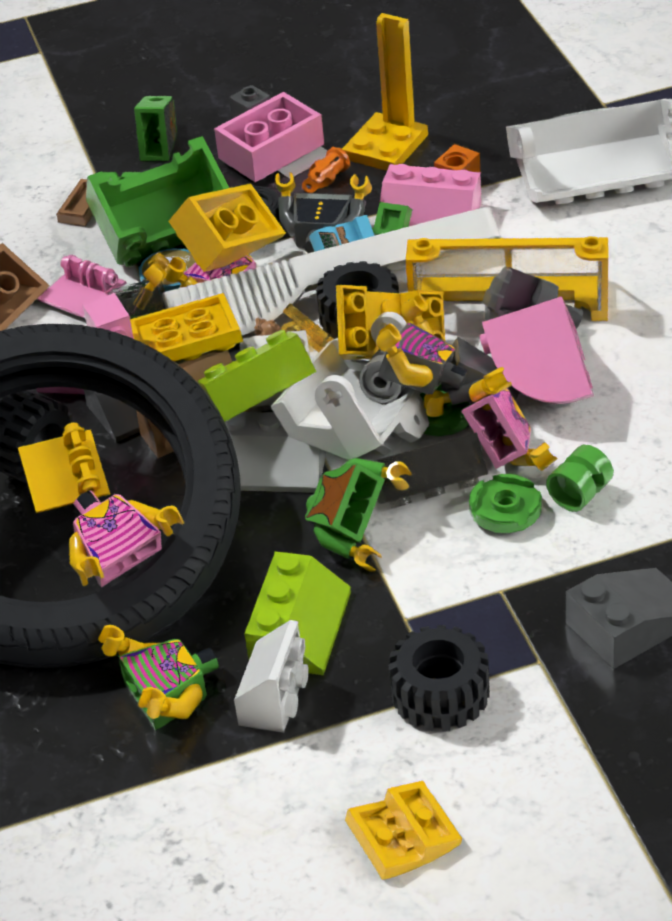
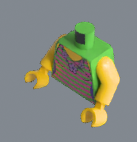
M114 625L104 626L98 638L101 643H104L102 646L103 653L107 656H114L118 651L124 683L154 729L161 728L175 718H189L199 703L207 696L203 676L219 668L217 658L212 649L207 648L190 655L179 639H172L162 643H142L127 637L124 638L123 631Z

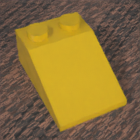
M252 184L188 197L168 221L203 272L225 267L280 239L286 234Z

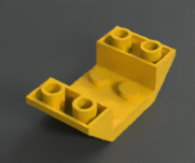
M336 285L340 357L343 360L369 361L379 350L371 335L373 322L384 312H395L402 316L406 323L414 324L413 321L406 319L402 315L401 309L405 302L417 294L423 296L428 305V309L421 314L423 321H428L434 336L445 341L443 292L415 290L405 293L367 291V286Z

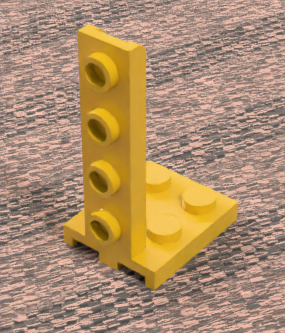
M381 13L377 18L376 28L383 114L375 112L342 149L347 153L351 162L387 171L390 164H403L428 136V125L415 122L409 19Z

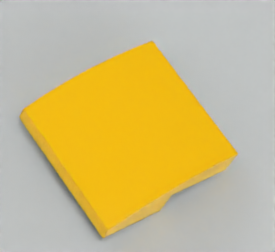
M424 781L388 788L383 801L349 808L345 817V822L382 880L410 872L452 851L461 845L462 837Z

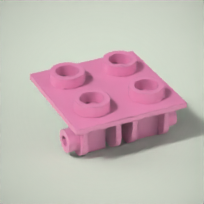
M75 255L64 256L61 260V267L64 268L65 274L37 300L85 318L82 304L109 295L112 289L124 286L126 281L119 279L118 275L111 268L99 266V264L92 263L89 260L83 261Z

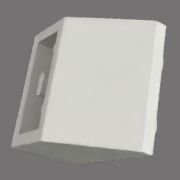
M290 620L256 641L234 699L238 726L284 733L289 717H295L298 708L297 694L299 688H305L309 674L308 665L303 664L305 639L300 638L298 621Z

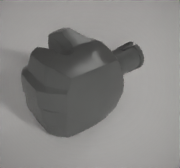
M504 267L498 276L494 277L489 289L485 292L482 301L485 305V320L488 321L558 297L559 287L550 281L537 278L511 267ZM566 304L577 329L583 317V309H577Z

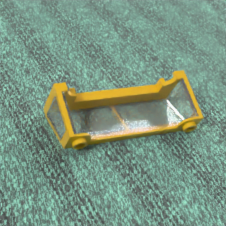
M608 237L408 239L406 250L408 292L415 290L443 292V304L444 301H483L485 292L489 289L494 277L498 276L504 267H511L558 285V297L562 296L563 300H574V307L577 309H581V307L588 309L591 313V321H608Z

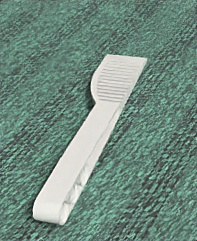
M484 207L290 258L289 261L282 260L281 263L275 262L272 265H264L262 268L256 267L254 270L249 269L246 272L241 271L238 274L234 273L230 274V276H223L211 281L208 280L203 283L200 282L195 285L163 292L161 295L165 307L168 309L224 293L239 325L242 338H247L255 334L254 326L256 325L255 319L257 317L277 322L288 313L305 292L316 290L319 279L324 278V273L334 270L333 267L343 266L348 262L360 263V261H367V263L380 264V267H387L390 271L406 268L408 239L501 238L491 208ZM481 248L440 249L439 256L432 261Z

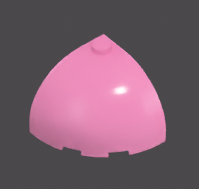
M562 296L482 322L485 333L479 335L485 355L491 353L497 369L500 367L504 368L503 374L508 382L511 381L512 387L518 392L534 400L551 404H567L594 397L593 390H591L593 387L590 375L583 361L585 357L578 333Z

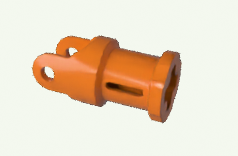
M339 147L330 148L322 160H316L310 166L308 178L303 181L302 189L306 193H314L318 188L330 185L339 172H344L350 167L347 153Z

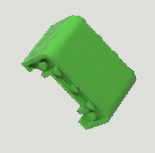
M203 136L188 141L190 147L188 152L183 156L179 152L174 153L172 162L119 180L116 174L111 175L110 180H107L102 171L87 176V204L117 264L127 267L139 263L141 259L158 251L171 249L179 245L185 246L168 222L188 197L229 188Z

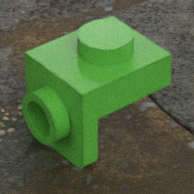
M380 202L374 228H372L374 235L409 227L413 209L405 205Z

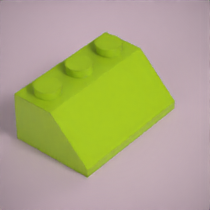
M285 330L275 332L266 338L267 344L256 350L254 346L248 347L235 355L236 360L226 366L223 363H219L204 372L205 377L198 380V384L214 402L224 422L317 372L298 334L291 331L286 333Z
M275 551L245 631L248 660L251 657L256 641L288 621L293 620L298 621L300 638L305 639L303 664L308 665L310 674L324 675L351 594V587L312 556Z

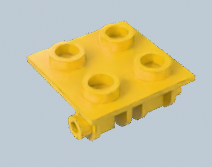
M69 423L64 427L65 432L62 437L18 447L36 513L74 504L75 500L86 491H92L97 498L110 495L91 429L85 431L78 423Z

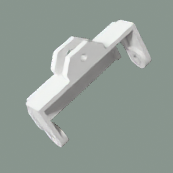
M672 99L566 114L552 119L506 126L510 157L517 158L530 200L536 203L555 200L556 204L574 202V196L585 194L586 199L599 198L604 196V191L615 189L617 194L634 191V185L645 184L646 188L664 186V180L672 179Z
M384 312L379 315L371 326V335L375 343L379 331L390 323L400 332L407 324L404 318L395 312ZM338 338L328 342L312 360L317 372L288 387L271 406L290 438L347 460L362 456L374 449L386 455L394 451L402 438L410 443L418 440L429 426L428 416L424 408V400L420 395L422 392L405 387L396 399L388 403L374 402L366 397L361 390L359 376L368 361L343 360L339 355Z

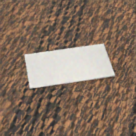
M320 146L287 166L280 168L278 171L290 178L291 172L293 177L310 169V166L316 160H322L326 156L327 150Z

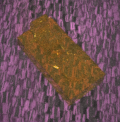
M291 303L282 311L292 321L284 324L281 329L286 332L306 330V334L310 337L308 344L318 353L328 342L334 340Z

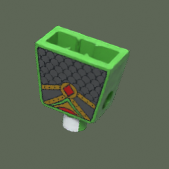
M143 97L134 108L140 161H169L177 136L173 97ZM158 138L157 141H159L160 143H155L154 140Z

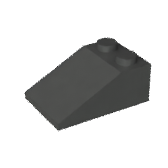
M657 568L596 574L566 591V624L615 669L672 636V582Z

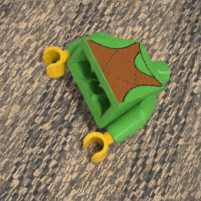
M353 458L340 468L325 472L319 480L314 495H311L307 500V513L305 515L306 521L315 525L313 531L321 546L347 559L352 556L355 562L369 572L375 571L376 569L366 564V559L372 554L382 558L381 554L369 545L356 547V542L360 543L385 481L384 478H388L396 489L406 490L409 488L408 483L399 477L404 474L412 475L409 468L400 461L385 467V463Z

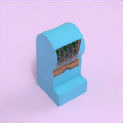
M367 215L355 217L351 222L335 225V227L328 226L318 229L309 236L314 252L375 235Z

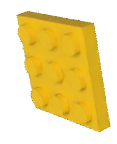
M224 293L130 319L133 338L152 347L172 361L181 359L194 360L199 358L202 353L212 350H229L236 343L243 342L241 330Z

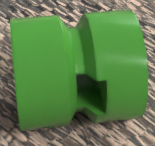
M583 444L578 446L566 458L565 462L560 464L548 476L546 487L549 495L559 506L568 511L578 512L594 498L596 493L600 492L611 481L614 469L611 461L601 450L592 445Z

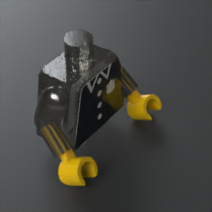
M160 252L156 253L148 262L150 267L142 274L144 276L143 281L109 291L108 295L116 294L129 314L130 319L166 309L161 294L165 292L162 281L166 277L165 268L170 263L169 260Z

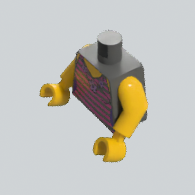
M417 294L405 302L401 309L402 315L406 319L413 321L414 324L408 322L399 332L390 323L379 331L376 344L379 349L386 353L377 376L426 394H433L441 382L459 390L465 381L468 370L451 363L456 349L451 344L434 336L428 321H423L421 314L428 309V305L424 297Z

